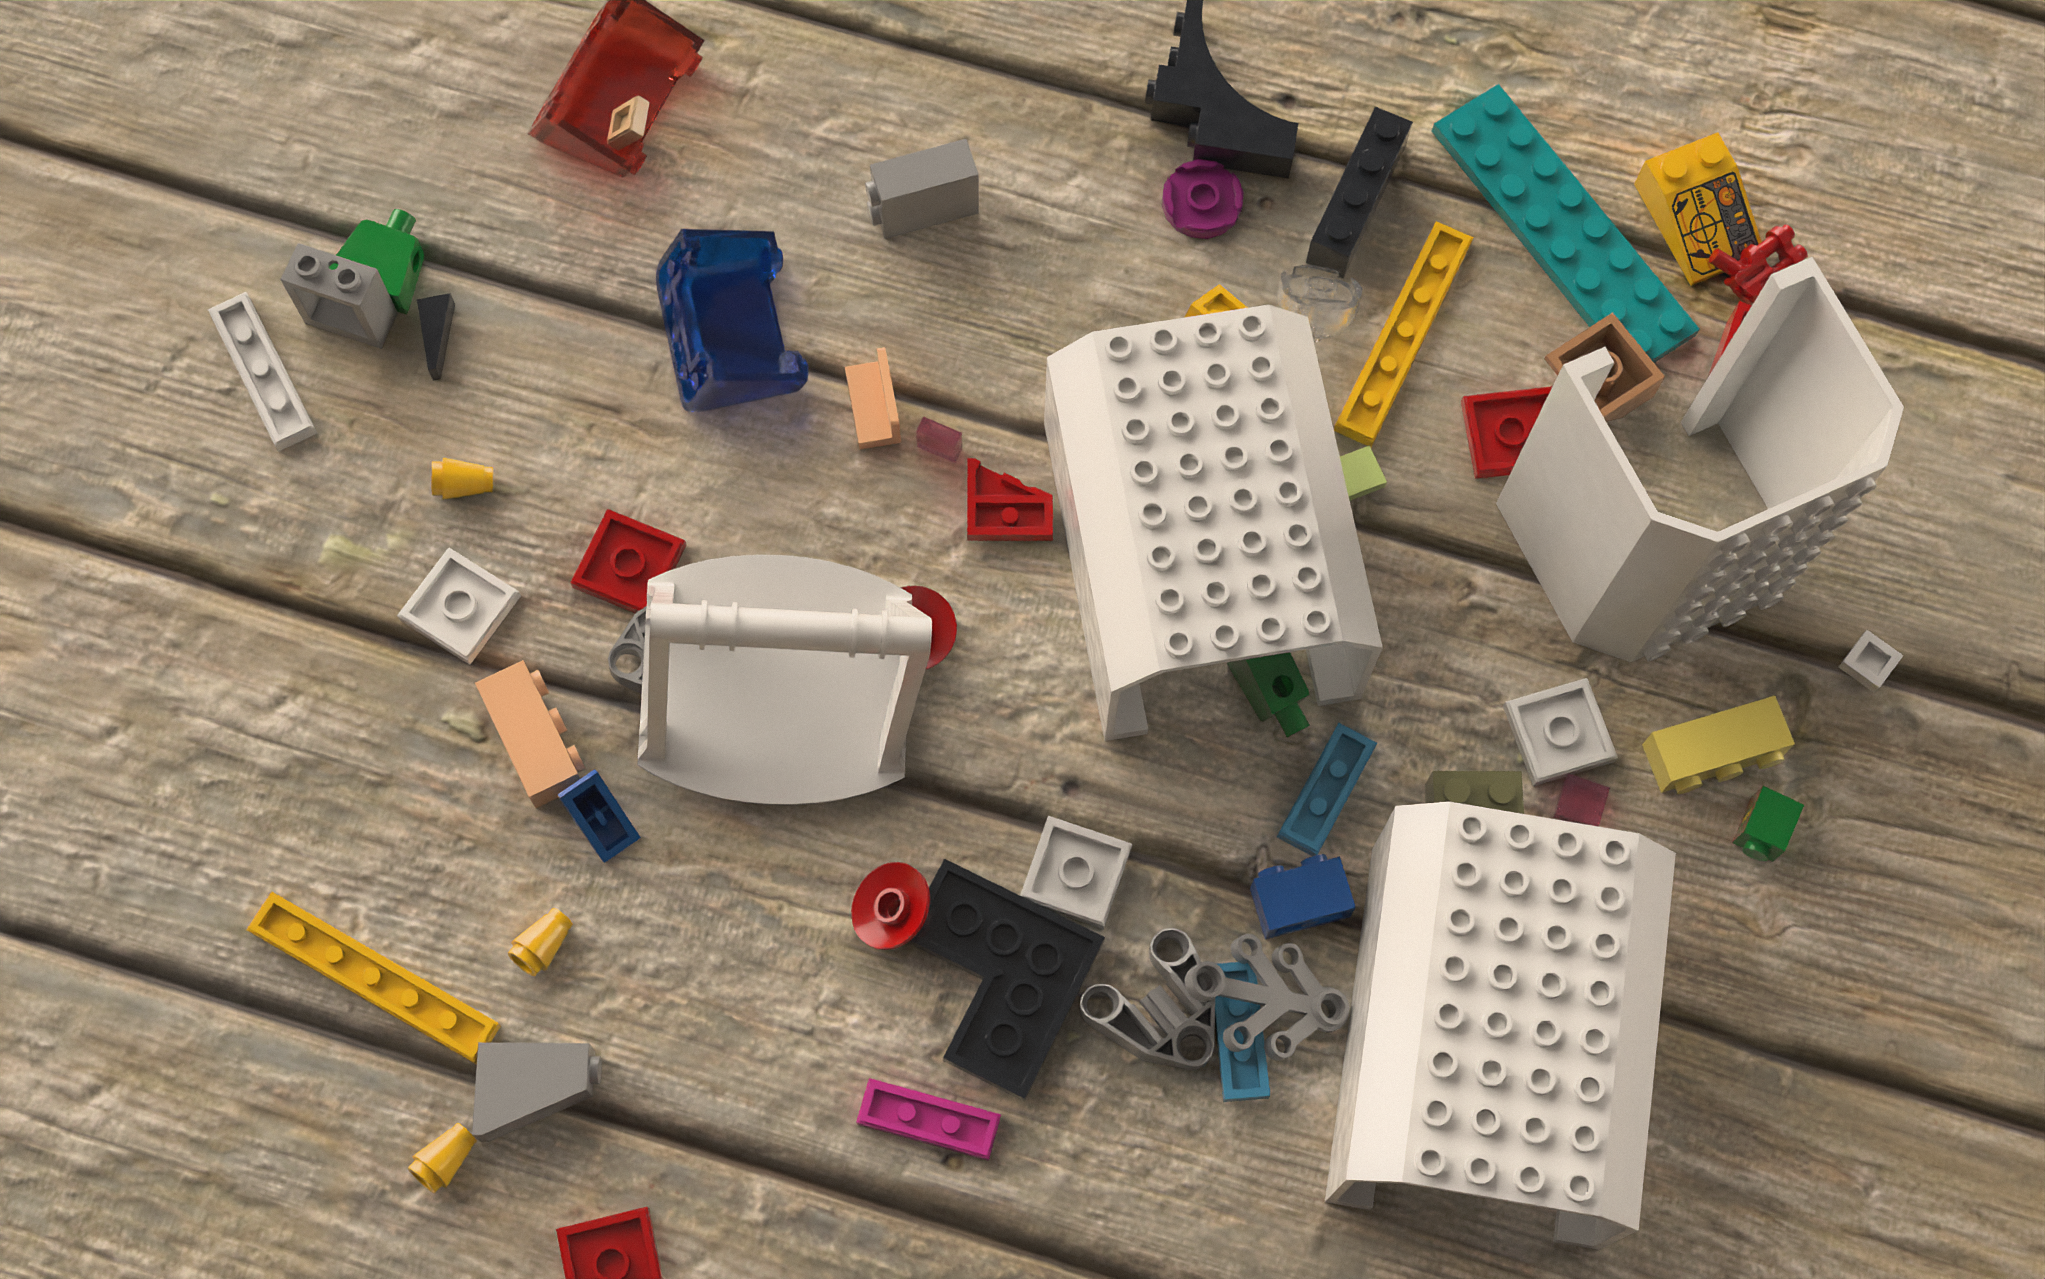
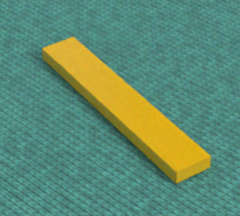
M1435 222L1334 426L1335 432L1366 446L1370 445L1372 448L1474 237L1440 222Z
M274 892L270 893L246 929L254 936L477 1065L478 1042L491 1043L501 1027L493 1019Z

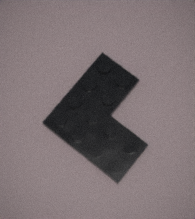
M944 859L929 887L930 906L927 918L920 931L907 943L982 979V982L943 1056V1061L1025 1102L1104 943L1105 937Z

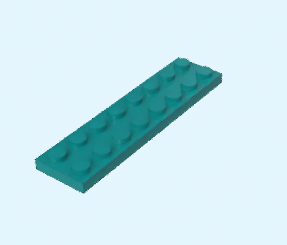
M1499 84L1434 123L1431 132L1589 327L1613 312L1654 363L1697 335L1700 328Z

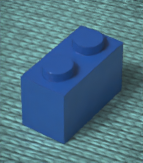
M1320 854L1302 860L1300 862L1301 867L1285 871L1284 866L1279 865L1258 872L1259 878L1253 880L1250 892L1265 940L1351 917L1356 906L1340 856L1327 859L1326 854Z

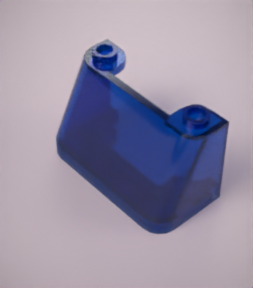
M681 229L657 265V292L680 401L685 411L705 412L796 393L808 381L809 367L807 361L802 358L799 351H785L770 284L783 267V253L777 246L774 231Z

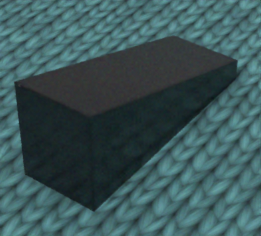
M451 293L417 299L427 367L433 381L441 379L455 308V302Z

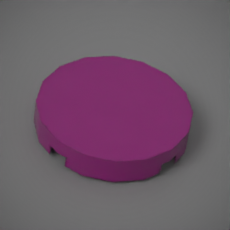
M1198 159L1183 163L1167 178L1163 187L1162 208L1166 220L1176 231L1190 238L1209 239L1221 236L1234 227L1242 212L1244 192L1238 177L1233 172L1231 174L1228 170L1224 169V165L1216 161Z

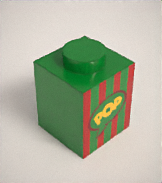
M1762 786L1751 797L1732 843L1742 847L1743 853L1750 858L1758 861L1770 860L1774 862L1786 851L1804 804Z

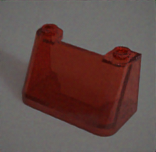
M607 0L588 27L527 134L546 146L621 178H624L628 173L636 175L647 157V154L642 152L644 138L676 82L684 74L691 77L698 68L703 56L698 54V51L705 40L646 0ZM640 96L650 102L644 135L642 138L618 151L607 144L612 112L632 98Z

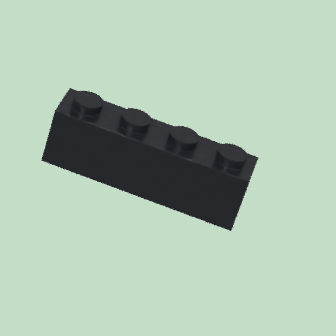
M1375 106L1311 239L1306 259L1307 264L1344 279L1406 147L1413 124L1412 121Z

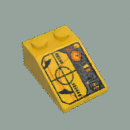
M1718 132L1644 162L1634 185L1690 286L1725 273L1708 262L1710 255L1715 249L1719 248L1739 261L1742 250L1750 244L1757 246L1762 242L1738 166Z

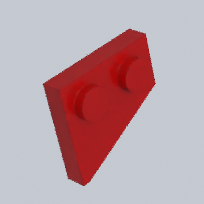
M967 458V541H1053V495L1035 486H1025L1021 483L1020 479L1005 472L1003 475H1000L981 466V461L975 458Z

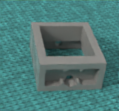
M298 243L280 280L304 323L382 349L398 312L378 270ZM333 263L338 264V267L335 270L329 269L330 265Z

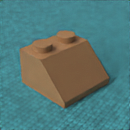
M1613 312L1547 354L1544 358L1558 376L1564 364L1606 347L1614 364L1594 400L1606 422L1621 419L1652 399L1665 378L1663 373Z

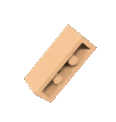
M524 660L475 683L528 797L535 808L559 798L558 794L581 779L578 772L586 768L575 745L566 748L560 734L568 730L557 708L555 707L548 711L542 699L543 696L549 694V691L539 670L530 673Z

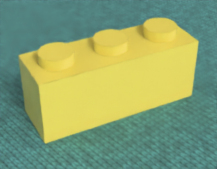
M1771 696L1654 731L1642 746L1661 793L1676 789L1677 794H1683L1703 785L1701 781L1716 776L1718 782H1722L1743 774L1742 768L1757 764L1759 769H1766L1780 764L1785 760L1783 756L1795 743L1776 696Z

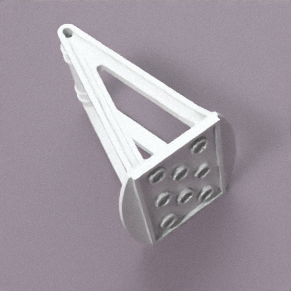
M787 555L730 556L688 564L649 579L638 766L674 785L720 799L765 805H802L843 800L881 789L903 779L905 776L906 735L930 655L932 637L931 618L912 606V594L891 582L853 567L808 557Z

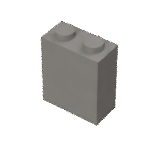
M967 139L870 165L871 181L865 183L869 199L867 208L872 225L881 226L885 239L979 213V174Z

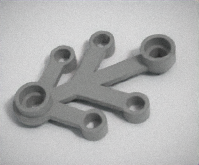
M1244 934L1232 942L1231 954L1233 958L1239 963H1248L1263 985L1226 978L1221 967L1210 961H1204L1193 966L1185 976L1187 992L1198 1001H1208L1216 996L1263 1005L1262 1008L1244 1022L1234 1023L1224 1030L1223 1042L1233 1052H1240L1249 1048L1253 1044L1255 1036L1287 1011L1304 1014L1287 1031L1273 1033L1265 1040L1264 1048L1266 1054L1275 1061H1281L1292 1056L1296 1046L1315 1030L1326 1033L1336 1031L1346 1023L1349 1015V1002L1346 996L1332 987H1322L1303 961L1301 949L1293 943H1285L1273 951L1272 965L1263 953L1262 944L1255 935ZM1242 942L1249 944L1251 948L1250 956L1243 952ZM1283 951L1291 955V965L1284 961ZM1275 968L1283 973L1290 972L1304 994L1291 992ZM1197 976L1204 979L1206 983L1205 991L1198 986ZM1321 1003L1325 1004L1329 1010L1328 1018L1322 1012ZM1235 1029L1242 1033L1244 1038L1243 1044H1239L1235 1040ZM1277 1038L1285 1045L1284 1053L1279 1052L1276 1048L1275 1042Z

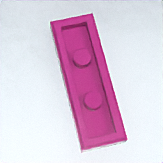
M869 1078L856 1123L860 1126L989 1161L1001 1114Z

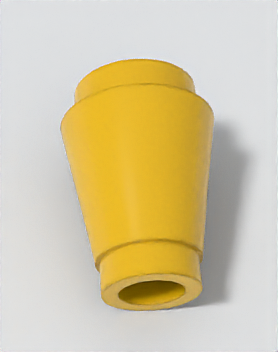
M444 457L443 462L432 461V496H442L443 500L483 494L484 492H493V467H484V465Z
M552 908L548 914H545L511 942L513 947L508 952L509 958L520 969L531 976H536L540 970L546 971L573 923L561 911Z
M456 1123L452 1129H449L413 1155L414 1162L408 1167V1170L426 1189L436 1193L441 1186L447 1188L477 1140L464 1126Z

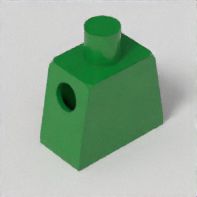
M394 209L386 225L368 219L362 220L336 256L376 268L397 312L407 315L424 260V252L418 239L410 234L416 219L406 211ZM337 263L331 264L330 267H329V269H331V270L337 269L338 264H337Z
M1290 652L1227 662L1230 671L1262 722L1275 716L1287 738L1310 726L1298 704L1310 695L1309 689ZM1272 686L1280 691L1281 697L1273 692Z

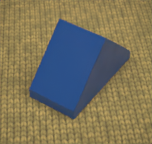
M595 769L558 794L565 809L603 863L641 838Z

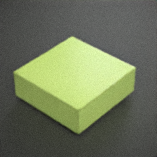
M1370 445L1340 456L1349 501L1386 486V478Z

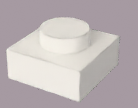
M1866 630L1838 667L1875 693L1903 655Z

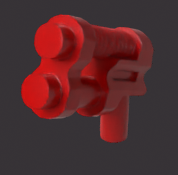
M1783 225L1782 227L1774 226L1766 233V239L1757 246L1750 244L1742 250L1739 261L1717 248L1710 255L1708 262L1730 275L1724 280V284L1730 287L1733 293L1745 303L1751 304L1755 302L1771 274L1803 261L1808 257V253L1800 244H1797L1795 247L1793 246L1791 240L1795 238V232L1789 225ZM1776 252L1780 261L1770 267L1766 258Z

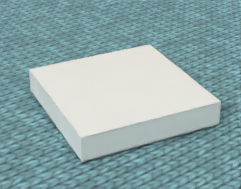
M448 548L397 616L400 621L470 665L521 595L519 591L451 548Z
M1587 678L1506 701L1503 705L1533 786L1607 765L1618 759Z
M1048 816L1020 896L1059 915L1104 930L1132 844Z

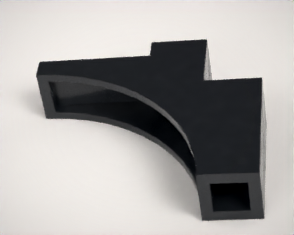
M1187 0L1185 13L1177 11L1173 36L1180 37L1179 47L1171 46L1168 66L1159 65L1157 79L1148 80L1145 104L1152 105L1151 121L1189 126L1187 147L1195 148L1193 161L1198 159L1211 160L1224 165V169L1289 179L1299 123L1275 117L1247 101L1225 80L1215 65L1205 41L1202 22L1203 0Z

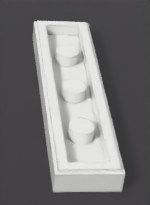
M247 292L208 309L277 450L281 451L317 434Z

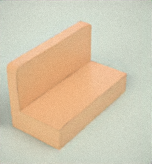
M885 347L877 349V362L845 367L859 450L901 443L900 424Z

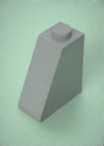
M478 1042L472 1136L480 1142H490L593 1097V1085L600 1084L602 1078L601 1056H595V1050L589 1043Z

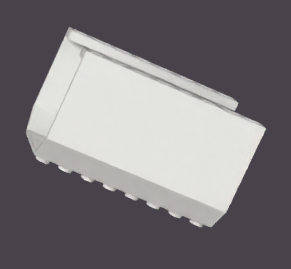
M1813 257L1771 274L1681 421L1688 436L1719 424L1768 510L1719 532L1657 512L1594 401L1614 364L1606 347L1562 366L1496 505L1573 643L1628 662H1633L1644 656L1647 661H1652L1670 651L1669 645L1683 639L1685 644L1692 643L1705 636L1709 632L1707 628L1721 622L1722 626L1726 627L1744 618L1747 615L1745 611L1758 605L1761 610L1775 605L1784 598L1782 593L1796 584L1794 578L1808 569L1807 562L1821 554L1819 548L1835 537L1832 532L1848 522L1846 515L1862 505L1860 498L1877 487L1874 481L1888 465L1904 406Z
M1262 305L1094 331L1048 356L1044 426L1104 741L1147 734L1148 725L1139 683L1164 672L1306 650L1318 706L1361 699L1383 647L1308 317L1272 305Z
M1455 802L1395 806L1371 854L1325 1202L1371 1210L1373 1208L1376 1183L1408 1184L1557 1210L1553 1242L1600 1250L1638 1231L1676 853L1639 833Z

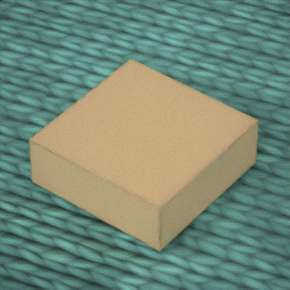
M637 96L614 109L607 144L619 151L642 138L650 102Z

